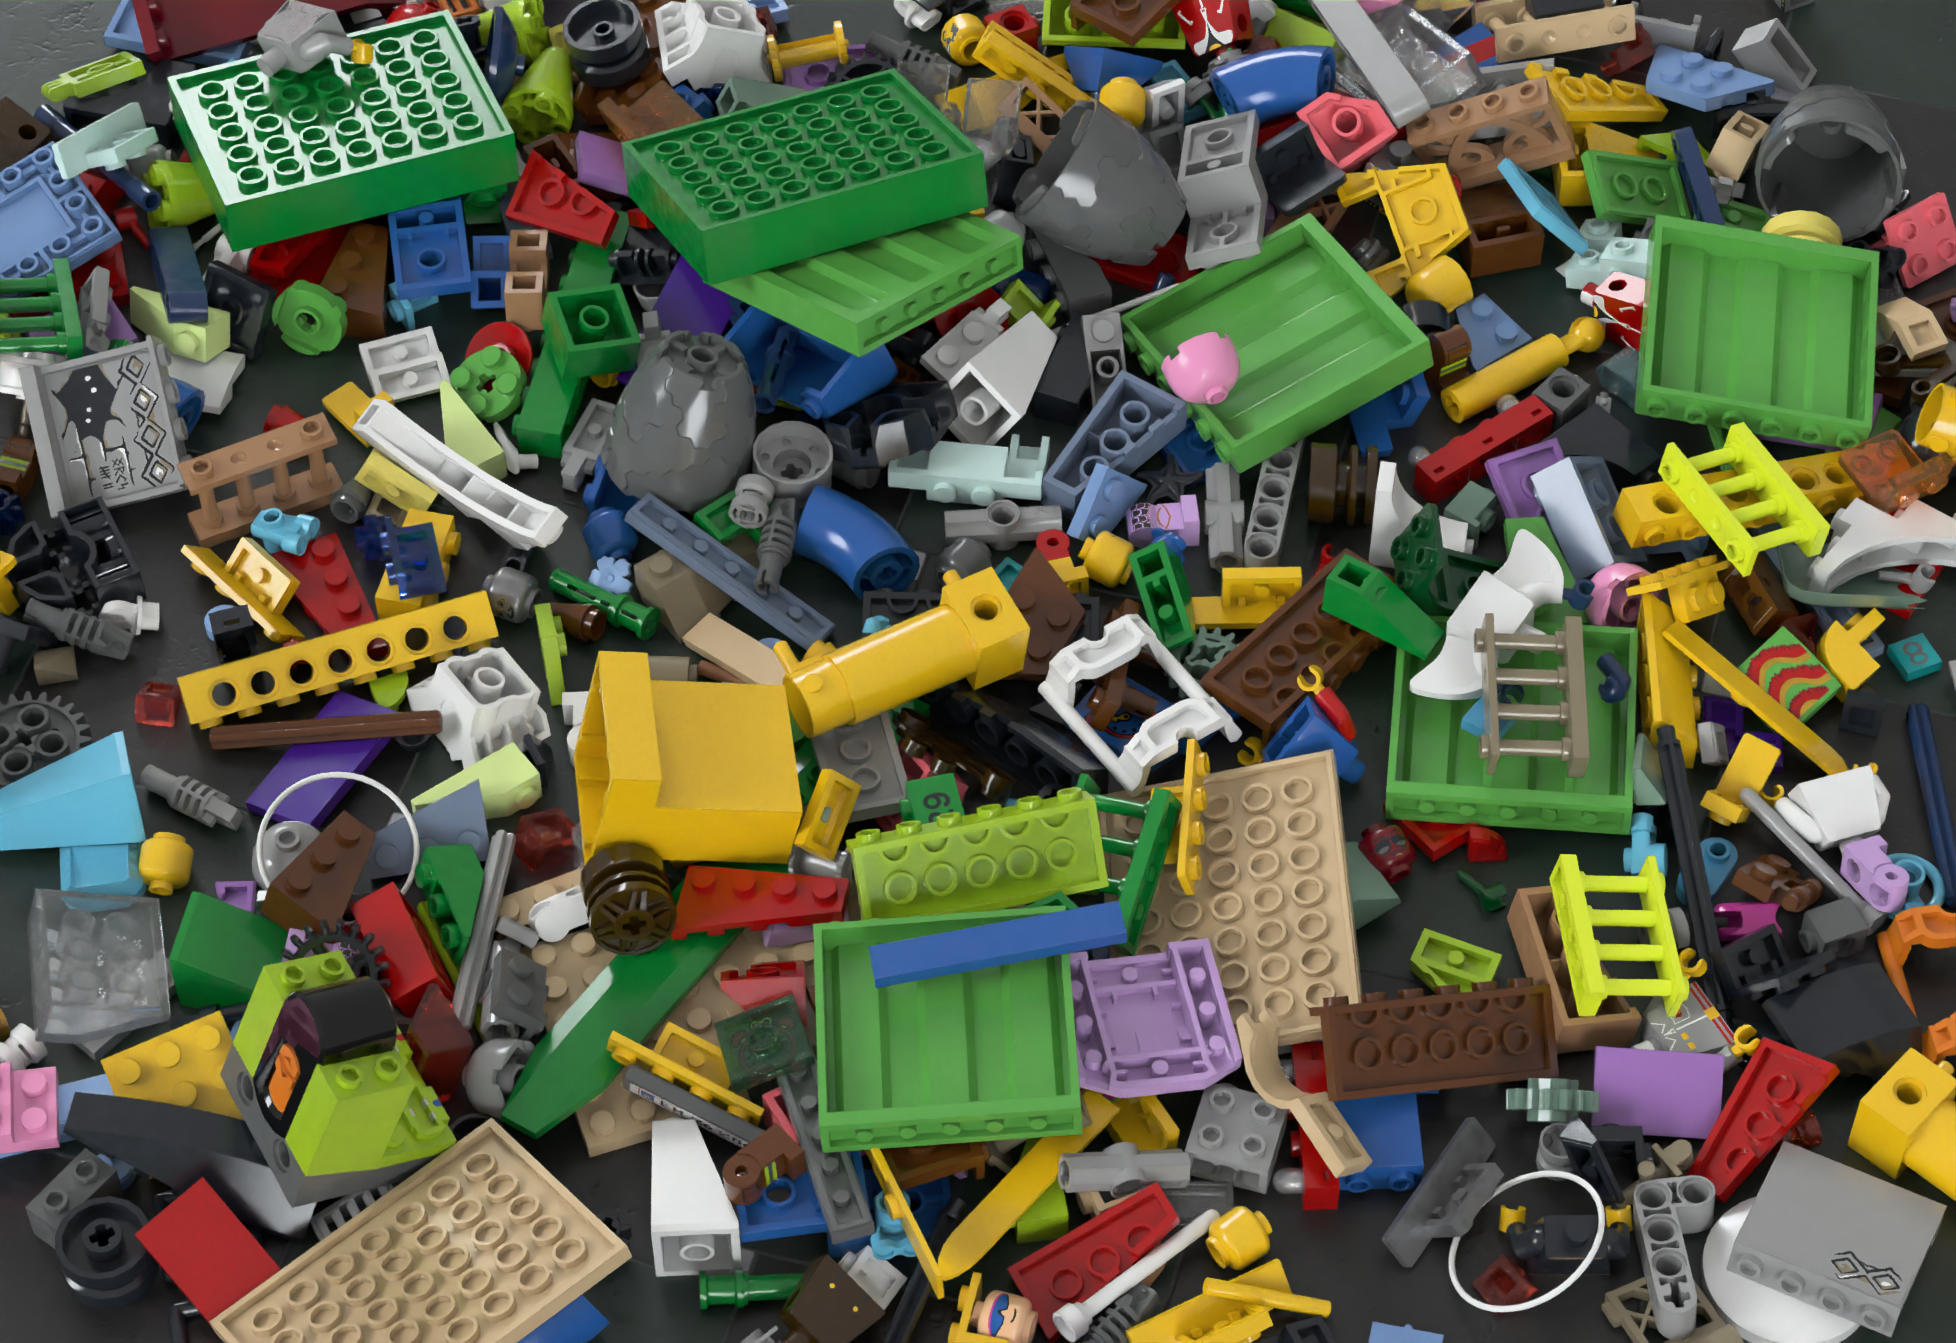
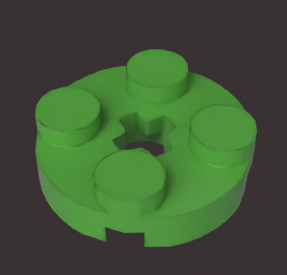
M297 280L276 299L272 308V320L274 326L278 323L279 328L283 332L281 338L289 347L306 355H319L321 351L333 350L345 336L347 330V317L345 314L347 305L341 297L333 295L324 287L305 280ZM302 313L312 315L316 320L314 324L307 323V316Z
M492 345L472 354L460 367L454 369L450 375V384L479 421L485 420L487 423H495L507 418L519 407L522 400L520 394L523 385L527 384V376L523 366L510 353ZM496 379L492 383L494 388L492 391L482 390L488 380Z

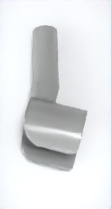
M1926 563L1920 564L1913 573L1879 570L1877 575L1878 580L1908 584L1910 589L1917 594L1926 593L1936 582L1929 579L1934 574L1935 568Z

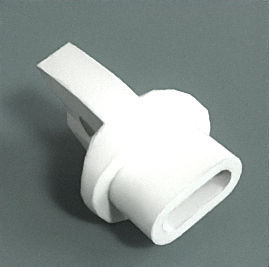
M894 0V7L905 18L904 23L908 28L917 27L925 32L936 25L942 17L941 12L933 9L927 12L912 0Z
M137 596L136 603L113 600L104 604L98 619L107 620L122 629H130V632L134 635H140L141 630L158 631L159 603L142 602V596Z

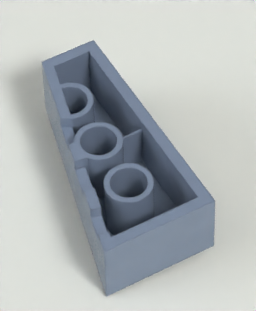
M1121 370L1042 478V504L1044 506L1060 505L1061 514L1072 520L1096 462L1129 476L1186 428L1188 403Z

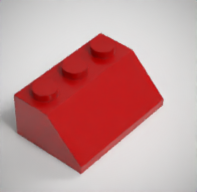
M391 882L351 904L350 908L356 921L350 925L351 927L354 923L361 925L357 938L361 940L365 934L372 932L375 938L368 945L369 949L371 950L379 945H382L385 949L381 956L374 959L376 962L388 961L390 963V969L378 972V976L382 975V977L390 979V986H382V988L387 993L393 1008L398 1006L407 1018L449 1017L455 989L420 916L395 883Z

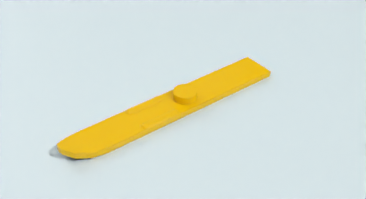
M1678 619L1664 630L1662 635L1730 691L1731 697L1736 703L1743 707H1749L1758 717L1782 737L1786 738L1829 776L1849 770L1843 758L1830 745Z
M1088 1089L1083 1094V1098L1092 1124L1083 1129V1134L1042 1137L962 1221L943 1244L938 1258V1266L942 1272L943 1280L947 1281L958 1277L976 1264L1057 1179L1058 1160L1062 1153H1081L1120 1112V1108L1096 1091Z
M880 1148L865 1150L872 1164L875 1176L885 1194L883 1199L890 1219L892 1221L899 1219L937 1298H944L942 1272Z

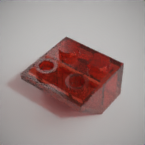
M432 983L428 985L411 1020L405 1040L413 1052L411 1060L426 1087L432 1086L440 1102L452 1100L474 1044L470 1033L464 1029L454 1013L450 1000L445 998L437 983Z

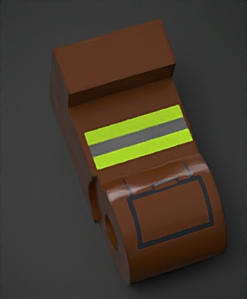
M1459 324L1452 326L1451 329L1430 335L1428 338L1434 366L1423 371V375L1440 398L1443 389L1470 375L1467 372L1468 355L1471 354L1472 345L1468 333Z
M16 434L10 435L7 439L3 453L0 456V503L22 507L39 476L40 465L34 439ZM3 486L11 487L13 494L2 491Z
M775 1123L739 1150L724 1164L723 1179L728 1199L738 1205H750L761 1197L765 1187L786 1173L792 1180H795L807 1171L804 1150Z

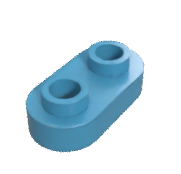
M1719 837L1708 838L1700 843L1712 903L1733 874L1738 858L1735 846L1728 840ZM1680 872L1676 884V895L1683 904L1687 905Z

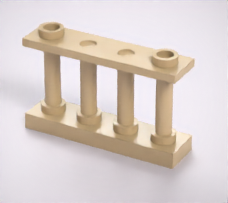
M1490 0L1471 4L1472 26L1482 22L1495 37L1496 61L1498 63L1636 40L1633 4L1612 7V0H1603L1605 8L1538 20H1535L1525 10V0Z

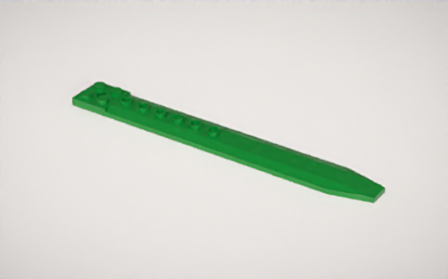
M914 699L887 711L897 745L902 737L895 732L897 727L891 721L893 716L899 714L901 709L906 707L928 718L930 716L929 704ZM810 738L795 753L802 807L809 805L820 776ZM700 861L697 864L698 866L789 873L788 864ZM684 880L671 893L675 908H677ZM746 927L725 929L724 935L708 936L707 931L687 933V939L673 940L672 935H670L665 942L654 950L639 955L617 954L534 1047L501 1113V1121L536 1140L604 1092L625 1067V1065L612 1058V1052L606 1050L612 1031L644 1046Z

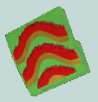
M1784 626L1738 667L1742 673L1803 724L1842 689V685L1828 669ZM1764 722L1774 733L1779 734L1766 722Z

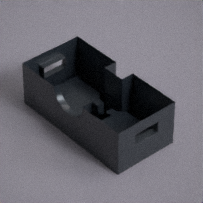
M247 604L208 614L219 665L259 654L254 625ZM260 671V672L256 673L255 675L262 674L263 671Z

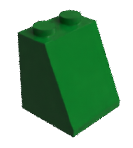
M192 891L169 957L180 1006L200 1009L202 1006L217 1003L223 1007L250 1001L263 966L282 962L283 956H281L280 952L282 948H285L289 932L274 921L201 892Z

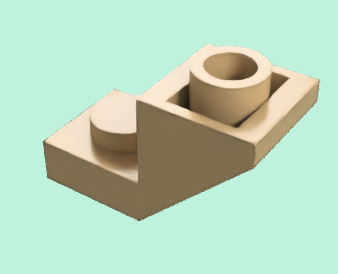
M1907 297L1877 306L1876 324L1886 343L1900 339L1911 361L1946 349L1949 342L1933 312Z

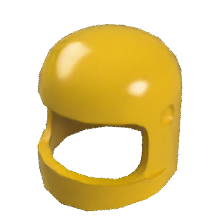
M1439 255L1408 279L1405 296L1408 303L1417 300L1438 302L1446 307L1448 313H1450L1458 306H1463L1473 299L1471 282L1462 267L1452 258L1446 255Z

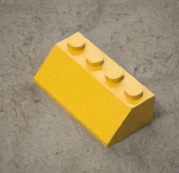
M1642 593L1636 626L1638 628L1637 684L1641 730L1657 750L1656 744L1659 742L1657 728L1664 725H1673L1676 738L1681 743L1685 768L1693 769L1696 753H1701L1699 734L1695 720L1700 719V698L1694 697L1692 690L1697 687V666L1690 665L1689 657L1662 635L1664 630L1675 622L1672 608L1652 593Z

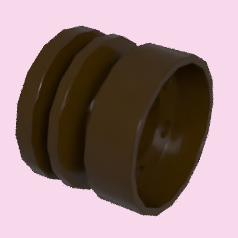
M1311 442L1307 523L1332 524L1337 507H1345L1347 525L1354 524L1355 508H1363V526L1373 525L1375 495L1380 469L1377 445H1367L1366 461L1358 462V444L1351 445L1347 461H1339V451L1336 443Z
M636 843L616 844L604 848L588 860L581 871L580 887L583 901L587 908L586 914L589 920L590 931L595 942L606 951L618 955H639L654 950L665 942L675 928L677 912L673 903L674 900L670 891L667 872L661 857L651 848Z

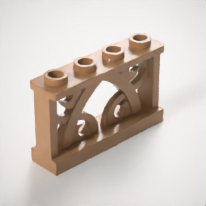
M1545 76L1431 109L1406 124L1407 141L1411 148H1413L1417 158L1425 164L1445 163L1450 172H1454L1460 177L1462 190L1505 179L1497 168L1505 158H1510L1525 172L1576 158L1573 129L1569 121H1566ZM1543 110L1540 116L1531 120L1534 112ZM1550 120V122H1551V124H1552L1551 127H1548V128H1542V127H1541V126H1543L1544 124H1546V123ZM1486 126H1498L1512 130L1505 136L1503 141L1490 145L1467 142L1477 129ZM1436 141L1437 143L1441 144L1442 146H1437V145H1433V144H1430V143ZM1434 155H1447V157L1436 160Z

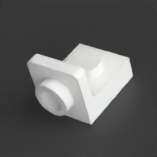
M869 1245L856 1254L849 1251L838 1263L883 1310L886 1309L908 1279L887 1260H877L874 1258L872 1248Z

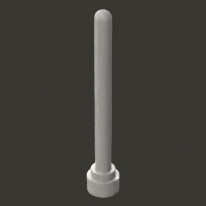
M1746 787L1740 791L1741 801L1839 899L1848 896L1851 898L1869 927L1867 936L1876 932L1885 923L1889 913L1879 911L1866 900H1863L1752 788Z

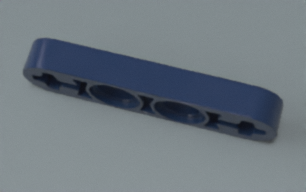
M1686 127L1672 130L1671 141L1674 155L1697 221L1725 226L1692 128Z

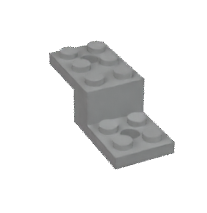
M1256 109L1185 127L1177 183L1187 199L1185 205L1191 219L1185 254L1189 270L1198 268L1210 269L1223 262L1236 259L1244 261L1257 254H1261L1268 194L1255 159L1260 124Z

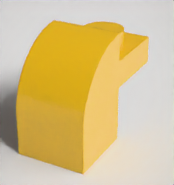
M1873 608L1864 617L1859 612L1856 613L1843 626L1836 620L1822 635L1816 645L1814 656L1842 685V689L1835 695L1841 702L1845 700L1847 689L1857 690L1880 667L1860 645L1885 620L1876 608Z

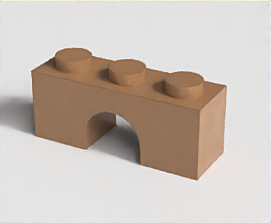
M548 229L511 230L509 242L510 272H506L504 289L506 322L520 327L524 332L544 330L541 317L549 290L551 269Z

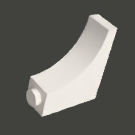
M1381 461L1369 554V563L1375 566L1394 568V562L1390 555L1393 540L1410 524L1413 516L1423 508L1402 487L1397 475L1396 463ZM1439 515L1443 547L1472 555L1474 539H1467L1468 523Z

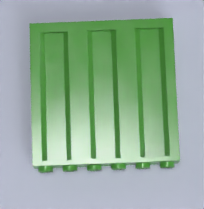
M967 212L710 286L857 357H861L1023 269L1022 236Z
M1311 213L1264 237L1261 254H1257L1248 260L1240 261L1236 259L1206 269L1120 316L1125 350L1129 354L1134 352L1137 355L1144 372L1148 376L1153 374L1157 378V383L1161 390L1179 399L1181 398L1175 395L1162 372L1161 366L1164 359L1169 355L1172 361L1180 354L1177 347L1198 335L1217 332L1220 338H1224L1225 333L1230 336L1241 363L1237 382L1228 392L1227 398L1220 403L1210 405L1208 403L1195 404L1187 402V419L1191 418L1195 422V427L1204 441L1210 440L1214 444L1215 451L1224 464L1229 462L1239 474L1434 366L1430 341L1426 335Z
M1656 214L1648 238L1635 413L1649 415L1654 418H1667L1691 424L1720 427L1727 430L1730 429L1731 425L1744 422L1752 433L1863 452L1872 430L1880 252Z
M1428 615L1445 631V634L1426 661L1397 647L1385 819L1456 824L1480 823V825L1630 835L1633 810L1638 628L1582 625L1590 759L1583 778L1567 777L1566 761H1560V757L1500 755L1495 774H1486V759H1480L1478 754L1479 737L1461 729L1462 718L1479 698L1467 700L1437 699L1418 695L1409 690L1410 680L1430 665L1441 653L1446 641L1447 621L1451 616ZM1534 622L1533 627L1547 633V635H1555L1556 631L1562 630L1563 624ZM1517 650L1508 663H1498V668L1556 670L1557 666H1561V655H1555L1554 651H1541L1536 655L1528 650ZM1606 653H1612L1632 679L1625 698L1614 704L1603 701L1598 691L1599 684L1603 685L1606 677L1598 669L1596 663ZM1521 685L1524 690V698L1521 703H1518L1512 695L1506 694V697L1510 699L1512 704L1558 705L1559 701H1563V690H1556V686ZM1517 720L1501 739L1560 741L1561 737H1565V727L1559 726L1556 721Z
M1066 905L968 913L957 912L954 914L927 916L915 915L913 917L887 919L874 918L871 920L846 922L832 921L829 923L813 924L818 1109L823 1153L1083 1134L1069 953L876 988L868 946L1064 911L1066 910Z

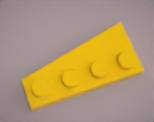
M1531 61L1523 72L1529 80L1542 76L1546 77L1549 87L1567 122H1661L1668 113V109L1657 96L1646 93V86L1616 79H1612L1607 84L1598 78L1597 75L1585 73L1582 78L1569 76L1568 69L1555 67L1552 72L1544 71L1541 63Z

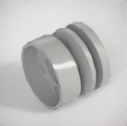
M783 421L770 425L758 435L753 444L752 474L764 476L772 482L775 488L773 500L778 498L796 499L800 507V523L805 505L816 485L821 484L831 488L833 446L827 435L816 426L801 421Z

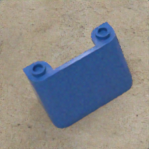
M752 305L724 337L739 347L747 363L753 388L757 389L766 364L764 360L765 352L773 344L777 329L784 325L794 327L800 335L794 350L795 362L786 373L778 398L802 408L815 419L820 417L830 418L887 387L898 374V369L884 344L861 357H857ZM775 365L773 372L777 373L778 365Z

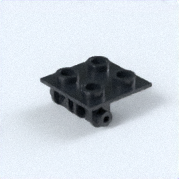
M629 225L623 249H616L608 257L610 267H615L616 269L612 284L620 283L621 286L665 285L681 254L657 227L644 229Z

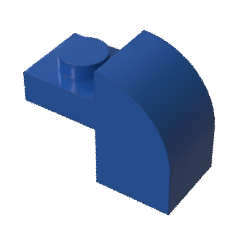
M510 235L473 236V271H470L473 288L471 292V309H505L506 272H510Z

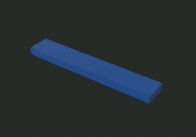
M1119 901L873 945L868 946L875 986L880 988L1115 945L1128 941Z

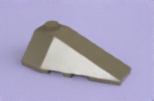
M746 532L724 544L725 547L756 569H759L760 561L756 553L758 545ZM665 549L634 565L636 595L647 607L654 606L660 610V622L680 644L684 642L682 637L709 612L720 618V612L731 600L736 601Z

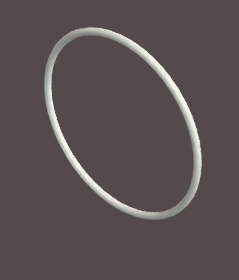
M320 773L302 779L287 788L267 810L258 832L256 855L261 877L268 889L271 882L263 860L264 834L273 812L289 794L306 784L328 778L354 779L374 786L396 803L409 824L414 854L412 867L407 881L401 889V893L405 895L409 890L415 877V868L419 864L420 844L418 832L406 806L383 784L355 773ZM356 920L346 921L345 925L351 927L350 924L355 922Z
M1548 1170L1521 1175L1495 1188L1492 1198L1516 1184L1541 1177H1560L1582 1185L1593 1197L1598 1210V1229L1595 1241L1579 1268L1557 1288L1525 1303L1496 1306L1477 1301L1461 1287L1455 1270L1456 1250L1461 1237H1454L1449 1253V1274L1459 1295L1471 1305L1482 1310L1515 1312L1542 1304L1568 1288L1580 1277L1593 1260L1604 1233V1207L1600 1196L1592 1185L1577 1175L1563 1171Z

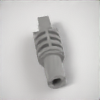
M152 764L147 765L140 775L139 783L142 787L166 798L171 808L207 826L213 827L217 822L236 831L244 819L237 808L228 804L231 799L228 795L187 775L176 777Z

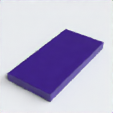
M681 255L652 311L658 312L661 331L670 330V333L678 330H688L692 332L693 336H699L702 332H714L724 337L731 324L728 317L734 314L727 299L733 296L704 283L701 276ZM643 326V328H642L640 334L645 333V332H644V326ZM637 361L634 370L619 372L616 378L619 384L627 385L638 369Z
M338 690L315 719L397 713V711ZM392 737L293 744L246 800L248 810L265 816L271 804L282 792L298 781L313 775L327 772H349L362 775ZM328 778L306 784L289 794L278 805L270 819L279 823L284 821H300L318 829L357 780Z

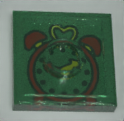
M793 993L714 1023L730 1082L735 1093L816 1063Z

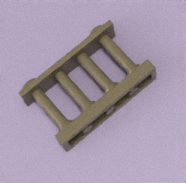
M1485 613L1482 627L1476 628L1474 632V652L1481 653L1484 734L1479 736L1478 754L1480 759H1486V774H1495L1500 755L1560 757V761H1566L1567 777L1583 778L1590 759L1582 616H1566L1562 630L1556 631L1555 635L1494 633V614ZM1495 649L1554 651L1555 655H1561V666H1557L1556 670L1496 668ZM1497 684L1556 686V690H1563V701H1559L1558 705L1498 703ZM1498 720L1556 721L1559 726L1565 727V737H1561L1560 741L1499 739Z

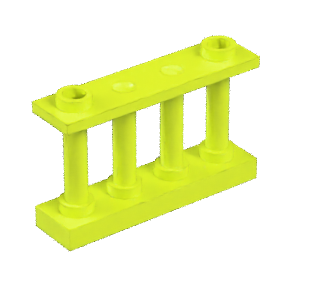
M1744 422L1731 425L1722 449L1686 458L1674 442L1667 444L1658 473L1743 577L1751 574L1758 552L1783 544L1796 543L1807 558L1821 554L1831 526ZM1728 463L1739 476L1708 484L1698 471ZM1750 489L1761 502L1730 511L1720 497ZM1771 515L1783 528L1751 537L1741 524Z
M1560 854L1549 879L1578 1016H1595L1602 1000H1605L1607 996H1662L1667 1017H1675L1683 1001H1686L1688 998L1689 981L1687 976L1682 974L1664 896L1666 887L1665 876L1659 872L1656 856H1647L1638 876L1585 875L1583 871L1579 870L1576 854ZM1585 892L1639 893L1643 910L1592 909L1591 905H1587ZM1592 926L1647 927L1651 945L1600 944L1599 940L1594 939ZM1600 961H1654L1658 979H1608L1605 974H1602Z

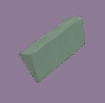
M1638 733L1635 740L1633 760L1634 803L1636 805H1665L1667 802L1666 787L1662 777L1658 752L1644 733Z

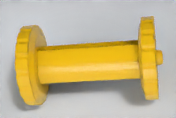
M841 20L834 21V33L794 42L777 45L773 34L767 35L770 53L767 56L769 64H772L775 81H783V69L835 58H839L840 63L847 65V59H849L847 48L850 45L849 40L844 38Z

